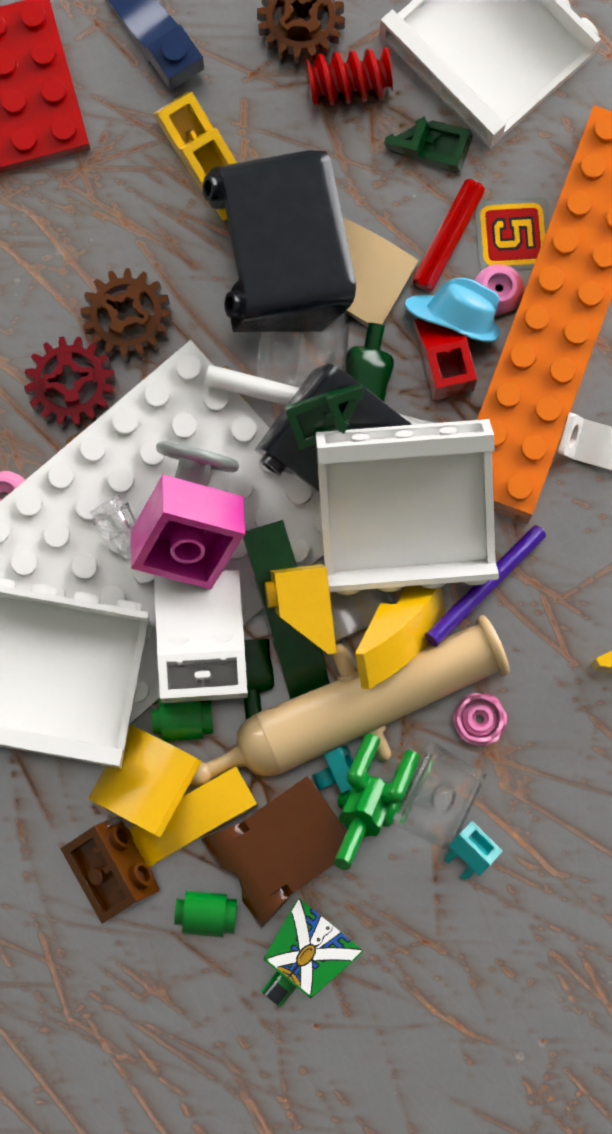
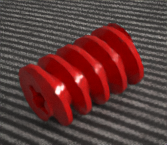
M382 47L379 59H376L371 48L366 49L362 61H360L355 50H350L346 63L343 62L339 52H333L329 65L321 53L316 55L314 66H311L306 56L309 93L314 107H319L323 94L326 95L332 106L335 105L338 93H342L346 103L351 104L354 91L359 92L363 102L368 101L371 89L375 90L379 101L384 100L387 88H391L393 91L392 67L388 47Z

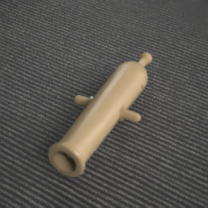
M480 615L476 620V625L447 636L437 647L432 646L430 643L427 644L407 665L371 689H361L358 668L355 667L348 648L345 645L338 644L336 645L337 653L332 654L340 673L337 677L338 681L251 716L239 728L237 744L234 748L207 763L202 762L191 784L200 787L209 782L212 777L226 772L235 766L237 768H248L255 775L262 777L281 775L357 738L362 737L363 739L367 733H372L379 737L380 744L374 756L379 762H386L391 757V750L383 733L386 730L385 725L495 673L504 677L510 672L508 659L501 641L488 618Z

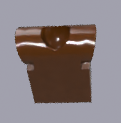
M306 776L240 824L223 829L200 840L219 868L226 869L239 877L242 888V902L262 929L291 895L335 866L334 859L347 831L311 778Z

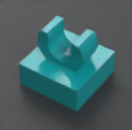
M348 746L338 747L325 753L324 756L329 767L312 775L318 790H325L336 784L341 794L351 790L352 787L347 781V773L354 759Z
M471 821L448 845L451 850L446 854L444 861L449 864L455 857H461L468 864L467 869L460 876L465 880L470 878L475 872L480 876L502 853V850Z

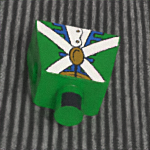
M298 898L263 959L276 972L262 988L261 992L280 1008L296 988L311 999L351 964L363 950Z

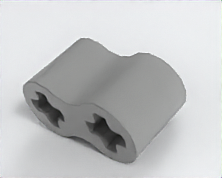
M365 589L352 595L336 594L331 596L330 601L336 645L366 631L380 603L395 604L390 592L379 589Z

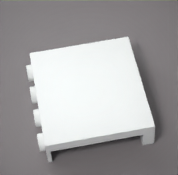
M413 0L398 14L393 9L381 19L379 33L380 37L490 149L594 57L601 41L598 30L587 18L581 19L570 8L568 0Z
M489 419L346 430L344 434L338 432V430L315 432L324 566L327 567L329 592H336L341 595H352L365 589L393 592L405 586L418 585L433 589L442 587L446 583L464 582L468 585H481L488 580L499 579L495 560L492 451H495L494 433Z
M0 578V747L122 768L150 620L149 612L141 611L142 604L132 601L117 600L116 606L100 604V597L96 595L75 592L74 599L57 596L58 589L33 584L31 591L14 588L15 581Z

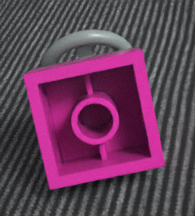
M160 441L156 445L157 452L177 459L179 462L175 478L162 474L131 529V569L212 589L245 535L243 496L208 487L209 474L211 469L234 473L238 471L239 463L235 459L207 450L174 442Z

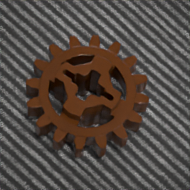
M262 0L264 7L257 8V20L261 21L258 24L259 36H267L265 47L268 50L276 46L279 47L278 58L281 60L290 53L293 54L294 64H299L301 55H307L309 61L314 63L317 51L320 50L322 54L328 56L330 54L329 42L339 44L341 41V33L338 30L345 29V17L340 16L344 13L343 1ZM279 7L283 16L279 18V23L275 25L274 15ZM327 12L328 23L323 31L319 21L323 19V14Z
M130 268L125 269L123 278H117L113 270L109 271L108 283L104 284L101 280L96 279L94 284L97 293L85 292L84 294L85 301L91 305V307L81 308L82 318L90 320L83 325L85 334L96 333L91 342L97 344L98 347L106 344L105 354L108 357H111L116 350H119L123 361L128 360L130 351H136L140 359L144 358L143 347L149 345L152 349L157 350L159 346L156 336L167 337L169 334L168 328L162 324V322L172 321L171 311L163 309L170 304L168 295L157 296L161 291V284L155 281L147 285L148 277L146 272H142L137 279L132 278ZM126 290L123 293L112 296L115 292ZM145 296L154 307V316L142 308ZM129 308L133 309L134 317L127 316L124 321L120 320L119 312L126 313ZM99 313L111 321L108 326V333L104 331L99 323ZM138 333L142 334L136 338L127 339V337Z

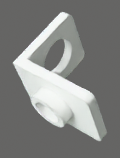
M569 413L558 453L573 460L612 470V427L584 419L574 413Z

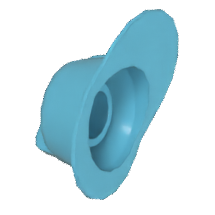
M454 278L445 282L435 296L416 295L406 299L405 307L414 316L427 322L452 329L466 337L482 342H493L500 336V330L494 322L499 295L474 280Z

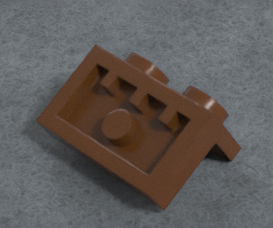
M118 816L93 826L60 848L101 924L115 918L160 890L152 870L141 856L130 831Z

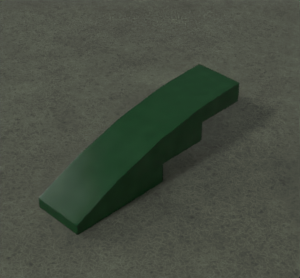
M283 520L245 531L243 537L244 545L253 570V578L266 616V624L289 698L298 697L330 684L321 648L275 613V607L268 608L265 582L271 581L270 571L297 567Z

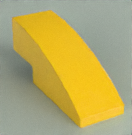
M186 92L152 113L202 192L204 177L211 169L217 166L237 163L217 128H213L193 92ZM215 209L220 218L225 221L227 219L226 210Z
M421 585L405 586L397 604L380 603L355 653L361 689H371L388 679L407 665L427 646L429 642L426 640L425 634L446 614L442 587L430 589L424 588Z
M235 766L183 796L160 838L136 825L128 830L145 863L152 867L215 832L221 826L256 808L258 805L238 768Z

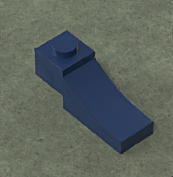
M105 0L148 64L152 63L169 90L174 89L204 70L202 54L181 24L178 25L158 0Z

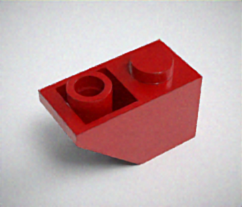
M423 319L414 320L413 323L433 401L473 392L477 376L466 336Z

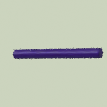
M534 525L496 563L499 579L488 580L481 585H474L425 634L426 640L432 646L437 647L546 537L545 531L540 526Z

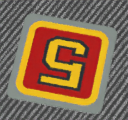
M545 198L485 200L479 202L475 210L478 260L481 271L494 264L507 265L514 270L533 269L549 227L548 202Z

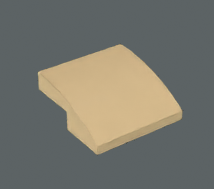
M343 218L356 281L354 301L345 313L367 328L368 323L383 325L419 260L372 231Z

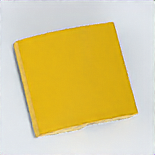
M130 724L122 768L106 766L88 799L160 838L202 761Z

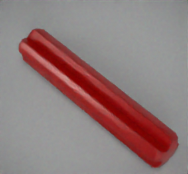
M470 178L464 181L413 277V283L417 287L429 292L434 289L484 195L485 187L481 183Z

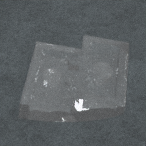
M343 313L323 332H260L257 377L300 388L313 369L323 365L332 364L346 372L345 359L348 352L349 316Z

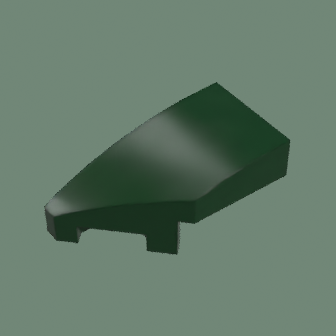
M424 116L416 120V125L397 136L391 134L385 138L384 144L390 150L460 173L473 134L471 129L434 120L427 122Z
M361 384L320 394L285 406V412L300 450L316 445L315 432L338 430V432L345 433L357 403L364 394Z

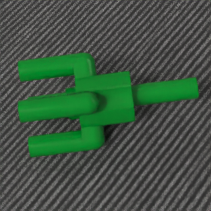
M372 733L364 735L347 773V781L352 787L351 790L343 794L340 793L337 800L338 806L342 809L339 821L347 829L334 859V865L342 870L350 869L364 837H376L380 833L382 826L389 827L394 823L420 761L418 753L407 750L402 756L391 783H386L378 777L369 776L368 772L371 762L380 744L379 737Z

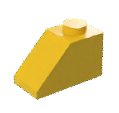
M317 564L271 570V581L265 582V596L268 608L275 607V613L327 654L337 653L327 567Z

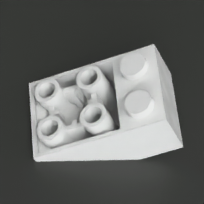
M239 570L222 571L212 589L154 575L157 658L161 703L248 698Z

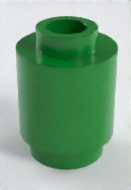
M159 699L160 708L151 709L153 734H162V740L165 742L203 739V735L213 734L211 700L161 703Z
M186 891L185 899H176L174 925H182V934L223 938L224 933L234 934L237 899H229L227 894Z

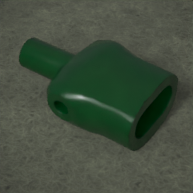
M368 323L364 346H354L346 354V373L385 402L387 384L394 367V359L389 353L380 350L385 326L377 323Z
M269 639L244 640L248 698H244L245 719H249L254 714L262 711L260 693L267 692L275 686Z

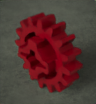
M64 336L59 337V347L55 349L47 342L43 344L46 352L43 357L32 354L31 358L36 365V369H25L24 373L26 378L33 381V383L25 385L24 389L27 395H37L30 401V405L33 410L44 407L41 414L44 421L48 422L53 416H57V424L60 428L65 426L67 419H72L76 428H81L82 417L87 416L89 420L94 422L97 420L94 412L96 408L104 411L109 409L104 396H115V389L113 386L106 384V382L116 379L114 370L104 369L110 363L107 354L96 357L98 353L97 344L93 342L85 349L83 348L82 338L76 337L73 345H67ZM74 357L87 361L91 366H80L74 362ZM58 361V364L55 366L53 371L49 374H45L48 368L53 363ZM73 375L76 380L74 381V388L66 389L64 385L66 384V377ZM95 390L93 396L86 403L82 404L88 392ZM46 396L50 398L58 397L66 403V408L53 404Z

